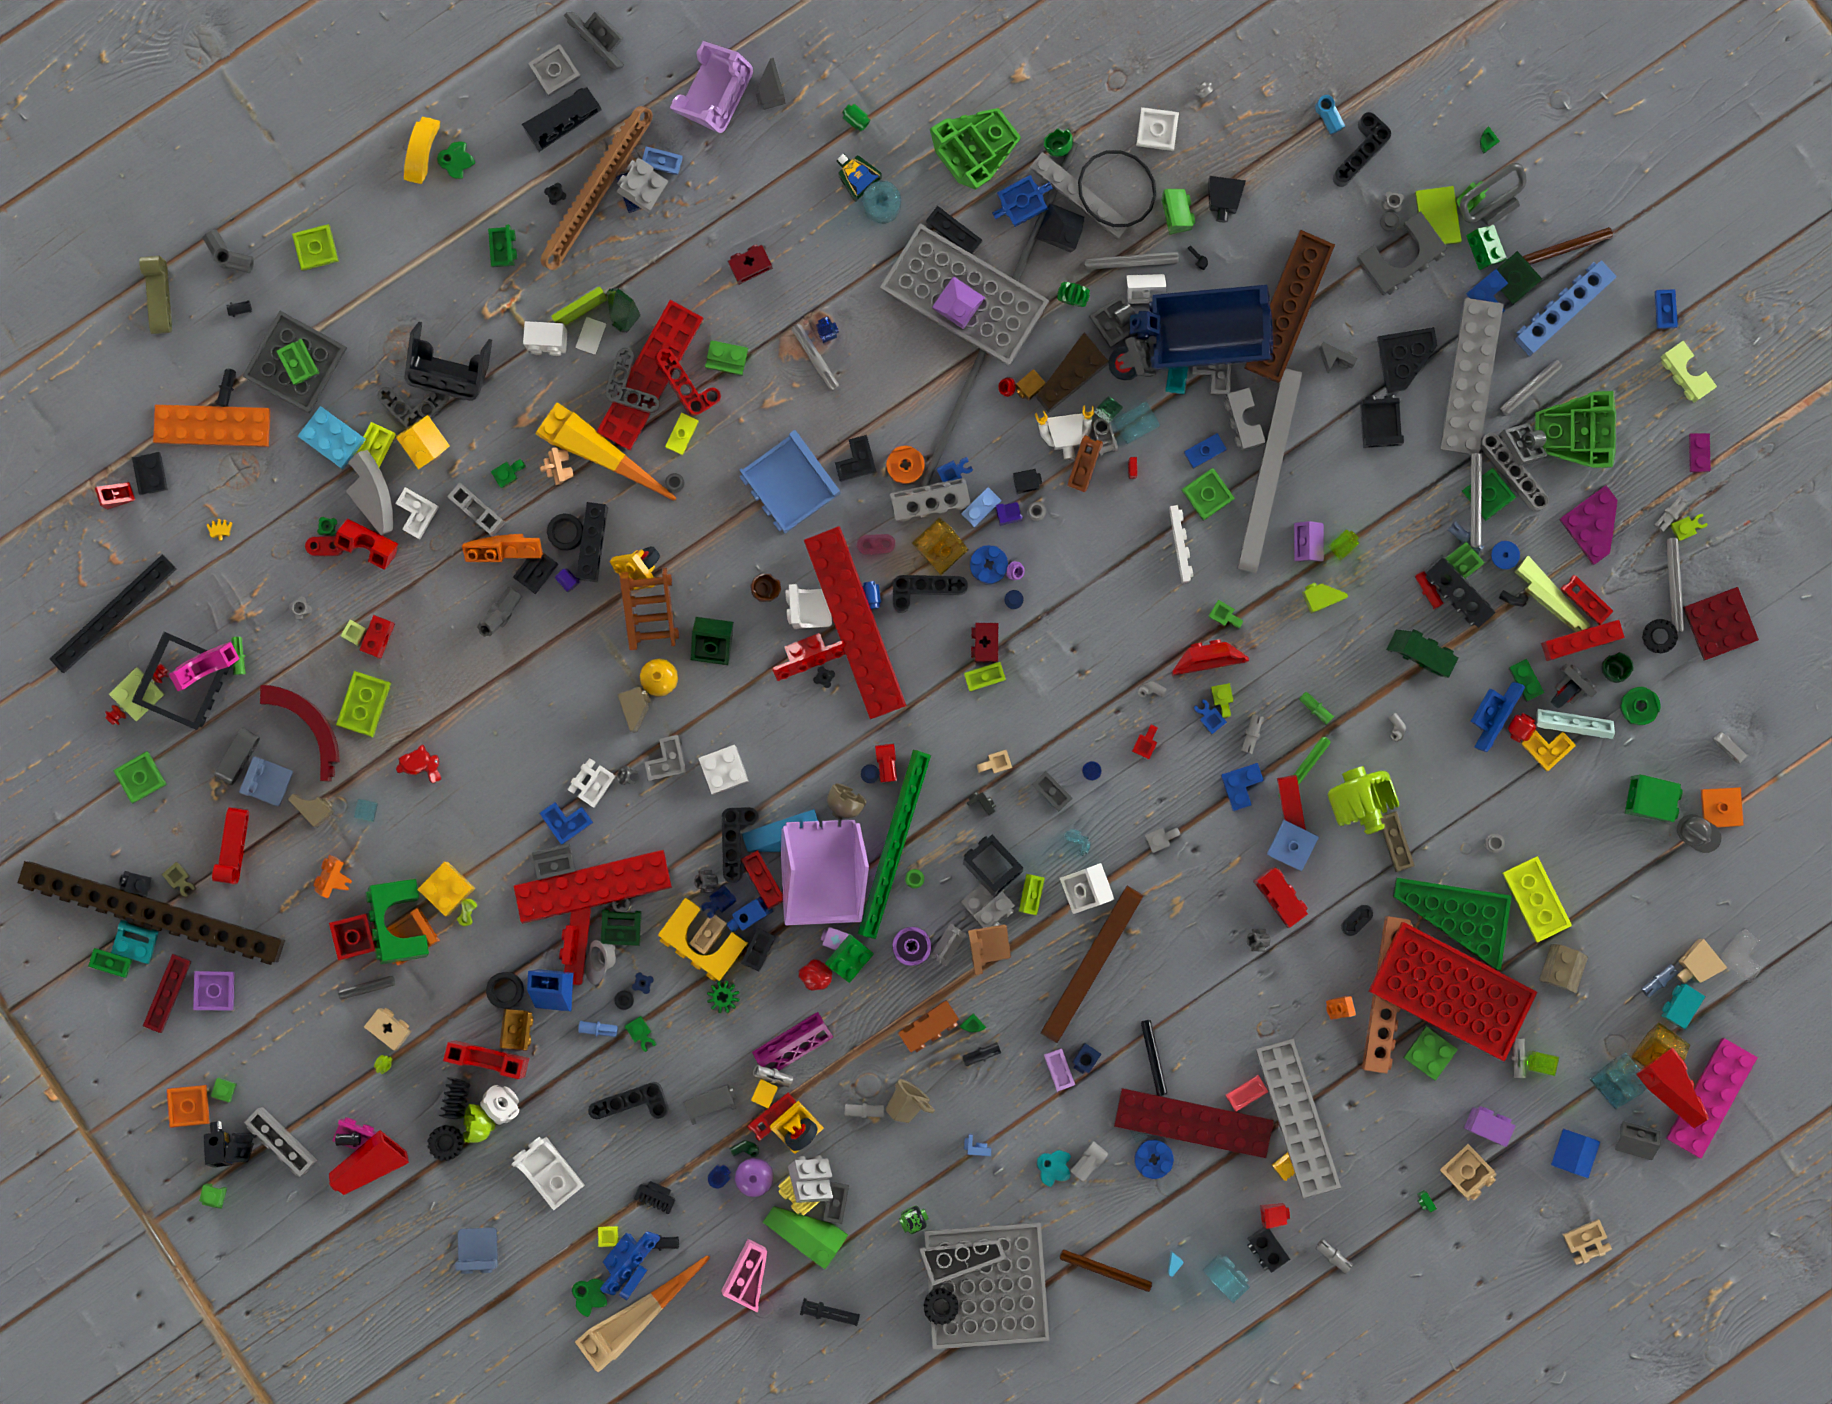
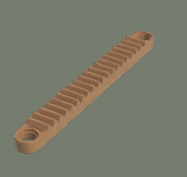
M638 106L632 112L629 119L624 120L625 125L620 127L621 131L617 132V137L612 139L613 144L608 145L609 150L605 151V156L600 158V164H596L597 169L592 170L593 175L587 178L588 183L583 184L584 189H580V195L575 197L576 202L571 203L572 208L567 209L568 214L564 215V220L559 222L560 227L555 228L556 233L551 234L552 239L547 241L548 245L540 259L544 267L554 270L561 264L650 125L653 117L650 109ZM645 112L644 119L640 121V115ZM553 255L552 263L548 264L549 257Z

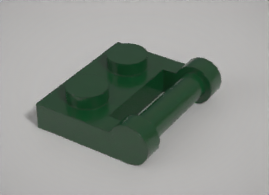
M603 909L601 943L640 946L642 911H635V913L609 912V910ZM609 919L635 920L634 926L608 925Z

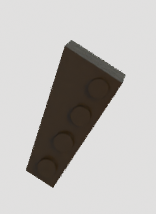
M1085 332L1037 395V400L1048 413L1108 365L1109 361Z

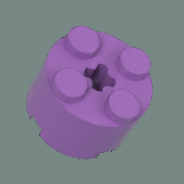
M907 927L899 931L895 936L893 952L901 963L909 966L919 965L928 958L931 952V941L927 933L922 929ZM915 941L917 950L908 951L907 943Z

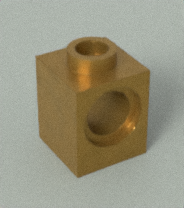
M1033 369L1016 383V392L1022 399L1026 398L1029 401L1041 391L1046 382Z

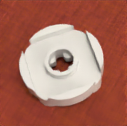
M494 1085L484 1093L480 1106L496 1124L501 1125L510 1122L518 1115L519 1109L517 1104L519 1100L510 1088Z

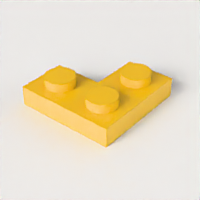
M1536 730L1528 741L1520 743L1546 772L1576 746L1563 731L1549 744Z

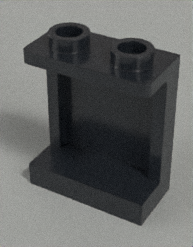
M1386 395L1384 399L1368 396L1360 402L1363 448L1392 447L1404 444L1400 419L1401 398H1396L1395 395Z

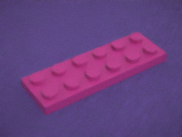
M1721 1038L1694 1087L1696 1095L1701 1098L1709 1119L1694 1129L1678 1115L1666 1139L1702 1159L1758 1057L1727 1039Z

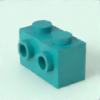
M1681 983L1680 986L1677 985L1674 988L1671 1001H1667L1663 1006L1661 1016L1677 1027L1686 1029L1706 996L1689 985Z

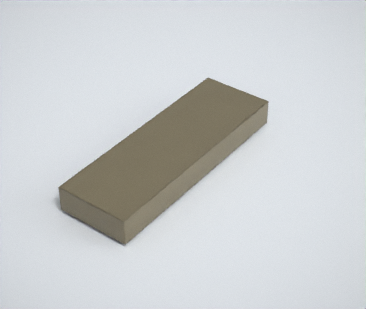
M1397 811L1383 815L1381 822L1382 824L1385 823V827L1382 832L1395 872L1414 867L1415 865Z

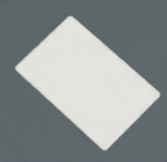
M586 317L576 348L596 354L606 323Z

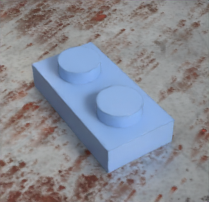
M988 487L961 515L975 528L1002 500Z

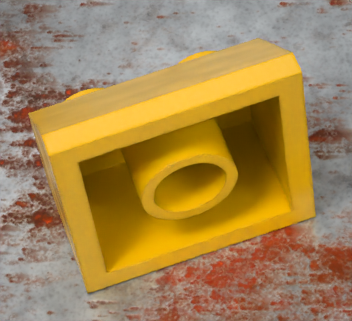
M428 415L396 436V439L418 470L450 447Z

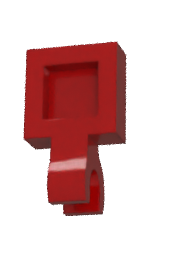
M1150 724L1146 735H1139L1132 752L1150 759L1157 744L1152 739L1158 727Z

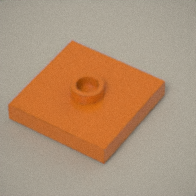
M1741 787L1701 790L1702 815L1705 820L1716 827L1744 826Z
M207 1085L167 1089L170 1128L210 1124Z

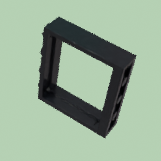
M164 631L132 702L198 730L199 727H203L207 719L204 716L206 710H211L215 701L212 697L215 692L219 693L223 684L220 680L223 674L227 675L231 665L217 671L194 722L142 700L169 640L200 654L208 651Z

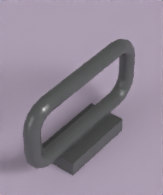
M1519 163L1509 164L1465 194L1460 202V211L1463 219L1468 223H1475L1481 220L1490 227L1518 208L1520 204L1514 196L1524 189L1527 182L1522 165ZM1516 170L1519 178L1518 184L1471 216L1467 207L1469 201Z

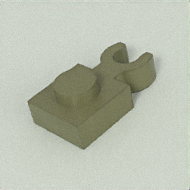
M175 862L161 874L173 889L180 887V893L184 897L189 896L185 891L186 887L189 886L192 890H196V886L193 883L186 881L190 875L179 862Z

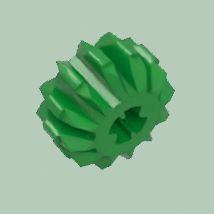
M1063 282L1058 289L1057 299L1062 303L1072 306L1085 307L1090 297V290L1085 286L1075 283Z
M718 981V989L711 985V989L715 992H707L708 996H713V999H709L707 1002H715L711 1009L714 1010L719 1006L718 1013H722L723 1007L726 1013H729L728 1005L735 1009L736 1006L732 1001L739 1002L740 1000L739 998H734V995H738L739 991H731L735 988L734 984L727 988L729 981H725L724 987H722L721 981ZM723 991L724 994H728L727 1002L719 1000L720 992Z

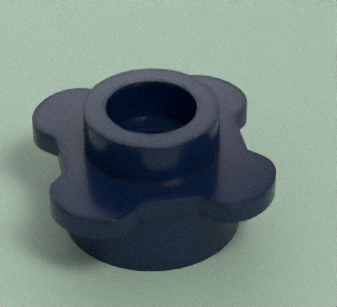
M638 972L635 975L636 980L632 984V989L648 994L654 979L652 976H645Z

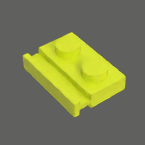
M371 422L363 436L366 440L357 452L368 450L380 468L396 433Z

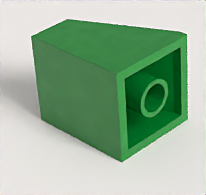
M1641 774L1631 776L1624 814L1669 823L1674 822L1679 815L1677 805L1683 793V790L1680 789L1681 784Z

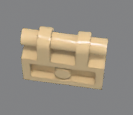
M1599 1219L1562 1234L1570 1253L1579 1252V1256L1573 1258L1576 1265L1588 1263L1590 1259L1604 1256L1606 1252L1612 1250L1609 1243L1604 1245L1601 1243V1240L1606 1239L1607 1236ZM1592 1244L1595 1245V1249L1586 1252L1585 1247Z

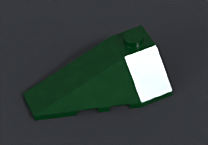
M609 288L607 297L610 319L613 322L612 326L619 332L624 330L627 333L641 314L632 298L619 288Z

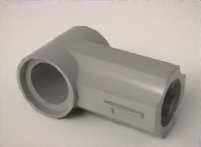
M1094 1141L1091 1142L1071 1172L1084 1182L1095 1167H1098L1105 1160L1108 1153Z

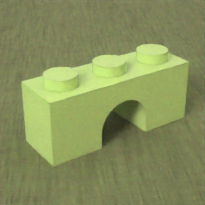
M1682 341L1663 354L1661 362L1667 370L1672 372L1674 381L1685 390L1684 394L1687 399L1695 403L1717 386L1707 372L1700 376H1692L1687 372L1686 364L1688 360L1694 357V354L1686 343Z

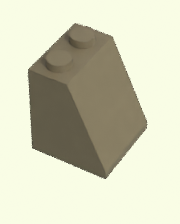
M1551 944L1539 981L1576 993L1588 956L1563 945Z

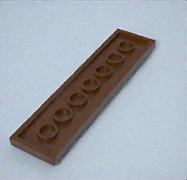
M1303 230L1299 231L1270 302L1273 326V353H1270L1272 360L1246 362L1244 369L1280 383L1335 244Z

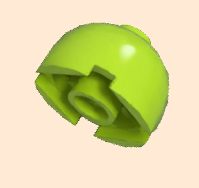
M469 1104L466 1107L463 1121L467 1131L463 1132L465 1143H479L486 1140L490 1132L494 1131L495 1122L479 1104Z

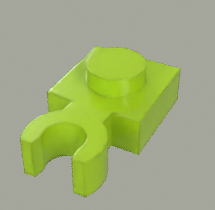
M1703 514L1696 515L1693 521L1688 516L1670 524L1678 542L1697 534L1695 528L1703 529L1708 525L1707 523L1703 525L1698 523V519L1703 517Z

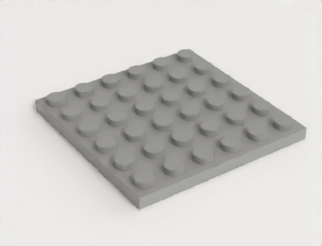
M1040 1222L924 1231L926 1248L1000 1240L1007 1258L932 1286L928 1275L929 1292L937 1288L950 1290L955 1294L959 1305L958 1314L949 1324L936 1325L931 1321L933 1349L1049 1341ZM939 1299L935 1301L933 1308L936 1313L944 1314L948 1311L949 1304L946 1300Z

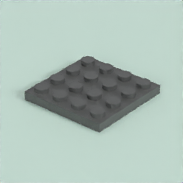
M279 311L245 370L243 377L310 414L347 347L288 314ZM302 339L319 374H315L311 378L293 385L277 350Z

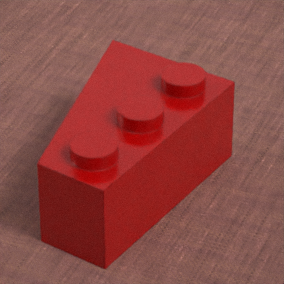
M1272 867L1253 882L1286 927L1290 928L1308 915L1306 912L1308 908L1302 900H1298L1295 895L1296 891L1290 884H1287L1283 873L1276 867Z

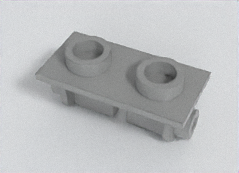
M950 924L930 957L947 966L966 933Z

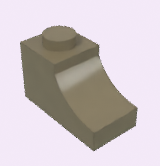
M292 794L288 798L313 827L318 828L334 813L331 809L333 805L326 798L317 797L315 800L307 801L297 794Z

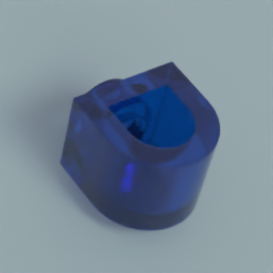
M828 316L818 320L816 330L822 343L837 338L836 334L839 333L835 322L832 323Z
M717 1164L708 1175L709 1185L716 1189L722 1188L732 1178L729 1175L731 1173L730 1169L724 1164L722 1166Z

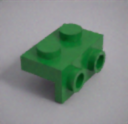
M509 224L506 227L489 228L491 267L515 266L514 260H517V250L513 248V241H516L515 229L512 230Z
M1494 225L1478 228L1466 235L1479 270L1507 260Z

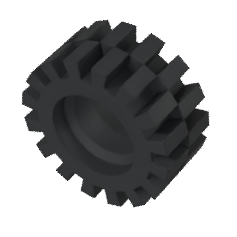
M1656 619L1645 626L1642 639L1648 650L1654 653H1666L1677 644L1678 631L1676 626L1670 621ZM1656 629H1664L1667 632L1668 639L1665 643L1658 644L1653 640V632Z
M444 1125L434 1129L427 1140V1147L430 1149L429 1153L435 1159H440V1161L454 1159L464 1148L463 1135L454 1126ZM445 1135L453 1140L452 1148L447 1151L442 1150L438 1143L439 1139Z
M937 1288L926 1296L924 1312L930 1322L932 1321L936 1325L949 1324L958 1314V1299L950 1290ZM939 1299L946 1300L949 1304L948 1311L944 1314L936 1313L933 1308L935 1301Z

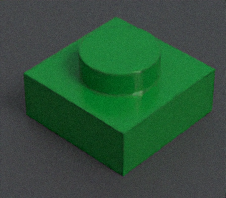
M1423 1190L1417 1194L1420 1198L1417 1201L1423 1210L1426 1209L1431 1213L1437 1209L1426 1191Z

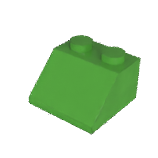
M1164 189L1161 200L1169 235L1192 230L1193 224H1195L1194 213H1190L1189 206H1191L1189 194L1186 195L1185 189Z

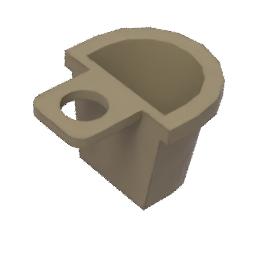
M903 1079L897 1081L895 1084L896 1090L886 1107L887 1113L893 1120L909 1123L921 1109L928 1113H934V1108L929 1104L930 1099L918 1087Z

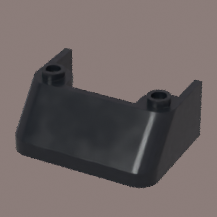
M418 322L410 332L404 375L406 383L415 388L467 401L475 400L480 394L489 367L492 340L488 339L480 354L474 355L470 359L469 366L433 357V346L427 341L420 340L422 322Z

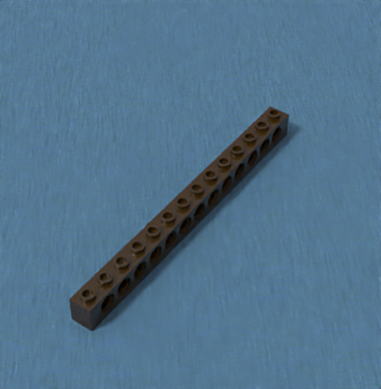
M24 861L17 882L23 885L22 888L25 890L34 891V889L41 890L42 895L52 897L54 894L60 896L59 900L70 903L73 900L78 902L77 905L80 907L89 908V906L96 907L95 911L107 914L109 911L115 913L114 917L125 920L128 917L133 919V923L139 925L148 923L151 924L150 928L162 931V928L169 930L171 935L180 937L183 934L188 936V940L194 942L203 940L206 941L205 945L217 948V945L224 947V951L234 954L236 951L242 952L243 957L249 959L258 957L261 958L260 962L272 965V962H279L285 940L138 894L125 892L112 886L31 861ZM41 874L45 878L42 885L38 883V877ZM59 880L63 883V888L60 891L56 888V883ZM77 886L81 888L79 896H76L74 893V889ZM96 891L100 895V898L97 902H95L92 897L93 893ZM113 897H116L118 900V905L115 908L111 905ZM131 903L136 905L134 913H131L129 910ZM150 908H152L155 912V915L152 919H150L147 916V912ZM168 914H171L173 917V922L170 925L165 920ZM187 919L191 922L189 930L184 928V922ZM205 925L210 929L207 936L202 933V928ZM223 931L228 933V939L225 942L220 938V934ZM242 936L247 941L244 947L239 945V939ZM260 942L265 945V950L262 953L257 950V945Z

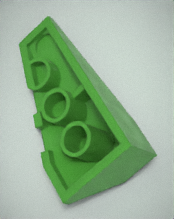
M773 1206L763 1221L765 1225L824 1269L827 1268L848 1234L832 1223L803 1216Z

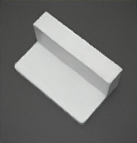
M1164 274L1127 275V302L1129 304L1149 303L1152 301V295L1166 294Z

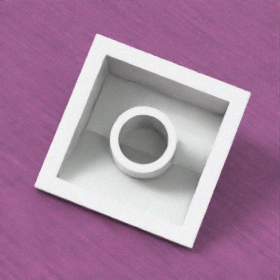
M1101 863L1060 878L1073 914L1114 900Z

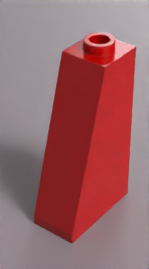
M379 1130L329 1173V1185L334 1191H339L345 1195L409 1163L407 1151Z

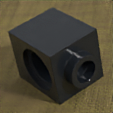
M1036 468L1013 473L1016 494L1039 490L1042 478L1041 474L1036 472Z

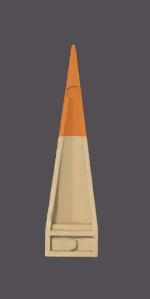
M710 1256L703 1257L664 1285L622 1311L593 1326L578 1338L575 1343L595 1371L600 1372L613 1359L616 1360L710 1259Z

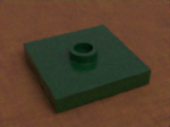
M1518 251L1497 268V271L1508 282L1500 291L1513 305L1543 280Z

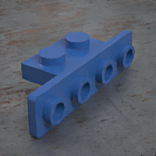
M1512 682L1504 697L1493 689L1488 690L1470 721L1483 730L1475 745L1476 749L1488 752L1493 746L1498 733L1502 730L1505 721L1512 713L1518 699L1522 696L1525 689L1524 685Z
M647 1231L636 1242L631 1234L625 1233L603 1260V1264L611 1275L600 1290L603 1293L615 1295L651 1249L655 1247L656 1243L660 1240V1236Z

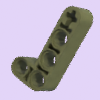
M160 255L140 257V270L145 276L150 332L151 334L172 332L167 263Z

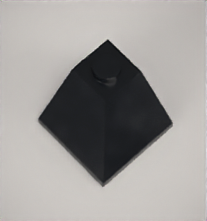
M1049 203L1036 239L1071 253L1077 247L1085 217Z

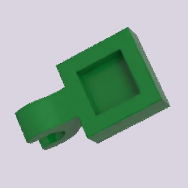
M521 459L515 461L511 466L508 462H505L492 470L491 473L500 488H503L518 479L515 473L524 469L526 465Z

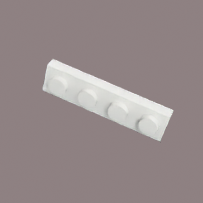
M1178 505L1170 506L1169 513L1181 583H1189L1191 581L1190 577H1193L1192 566H1188L1187 559L1190 558L1189 548L1185 547L1184 540H1187L1185 528L1182 529L1181 521H1184L1182 509H1178Z

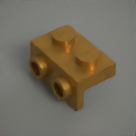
M504 1009L500 1048L527 1051L531 1043L529 1033L530 1027L533 1025L532 1012Z

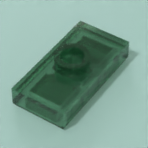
M1108 396L1096 408L1094 413L1107 423H1110L1121 412L1123 406Z

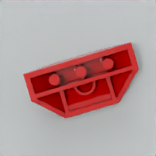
M1221 639L1209 641L1210 645L1202 646V643L1191 644V648L1186 650L1171 674L1175 676L1247 663L1249 657L1229 643L1221 642Z

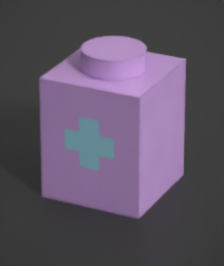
M829 927L828 930L824 929L820 940L824 941L823 946L836 950L849 934Z

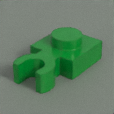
M642 1016L625 1026L635 1043L639 1040L642 1042L641 1048L644 1052L648 1051L645 1046L646 1042H651L653 1046H656L655 1040L648 1037V1034L652 1031Z

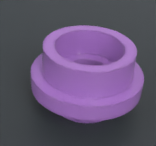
M1017 561L1011 562L1007 567V577L1011 580H1019L1023 577L1025 569L1022 564Z

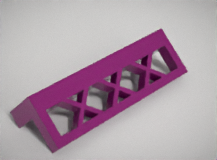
M816 1012L757 1048L752 1053L758 1065L765 1067L770 1062H776L770 1069L775 1068L779 1071L833 1038V1035L825 1025L819 1012ZM824 1030L826 1032L824 1036L816 1038V1035ZM803 1042H809L806 1047L799 1048ZM792 1052L791 1056L783 1058L785 1053Z

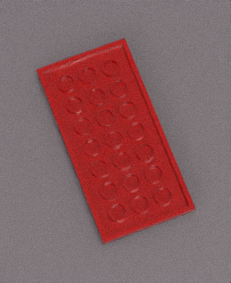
M1401 922L1368 992L1504 1062L1537 995V991L1405 922Z

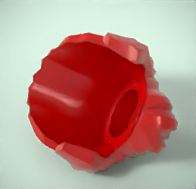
M818 959L811 960L798 971V977L804 982L805 987L811 991L827 988L832 980L831 969Z

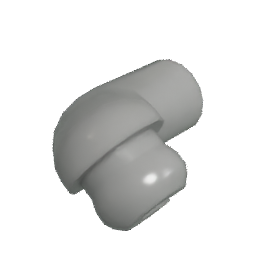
M1394 713L1389 717V720L1394 725L1391 738L1393 741L1398 742L1403 739L1406 726L1398 714Z

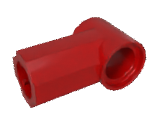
M894 743L876 745L877 763H879L881 783L897 781Z

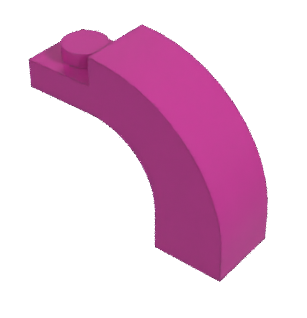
M229 642L189 659L177 666L176 670L171 672L169 676L177 691H181L198 679L214 671L229 667L240 658L232 643Z

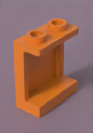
M416 908L409 915L387 928L392 935L399 938L426 935L428 948L440 941L420 908ZM407 961L394 962L393 964L396 963L397 966H400Z

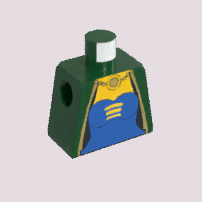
M843 154L836 161L842 167L838 172V176L855 202L882 179V173L858 155L850 160Z

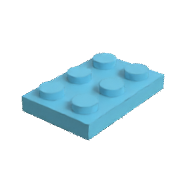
M321 406L298 435L300 439L341 469L346 467L366 440Z

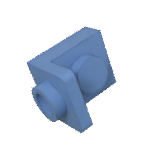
M969 1134V1138H965L964 1150H968V1155L991 1156V1147H987V1143H976V1146H972L973 1134Z

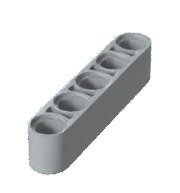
M1486 434L1481 439V450L1532 511L1536 512L1544 509L1549 503L1546 493L1523 465H1517L1508 447L1497 434ZM1487 438H1490V439L1493 440V442H1494V446H1493V447L1487 446V444H1486V439H1487ZM1498 453H1503L1506 456L1505 462H1501L1498 459ZM1510 468L1517 469V477L1511 475ZM1528 483L1530 491L1523 490L1522 484ZM1535 497H1538L1542 500V506H1537L1535 504Z

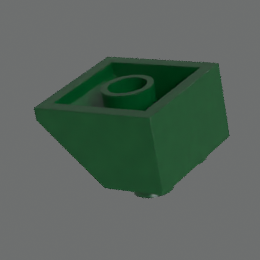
M696 617L692 630L690 660L728 665L734 622Z

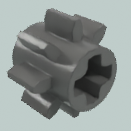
M712 870L699 871V874L694 879L695 887L701 889L700 893L714 892V889L718 886V877L712 874Z
M1252 929V933L1247 935V945L1252 947L1251 951L1265 952V948L1270 946L1271 939L1270 935L1266 933V929Z

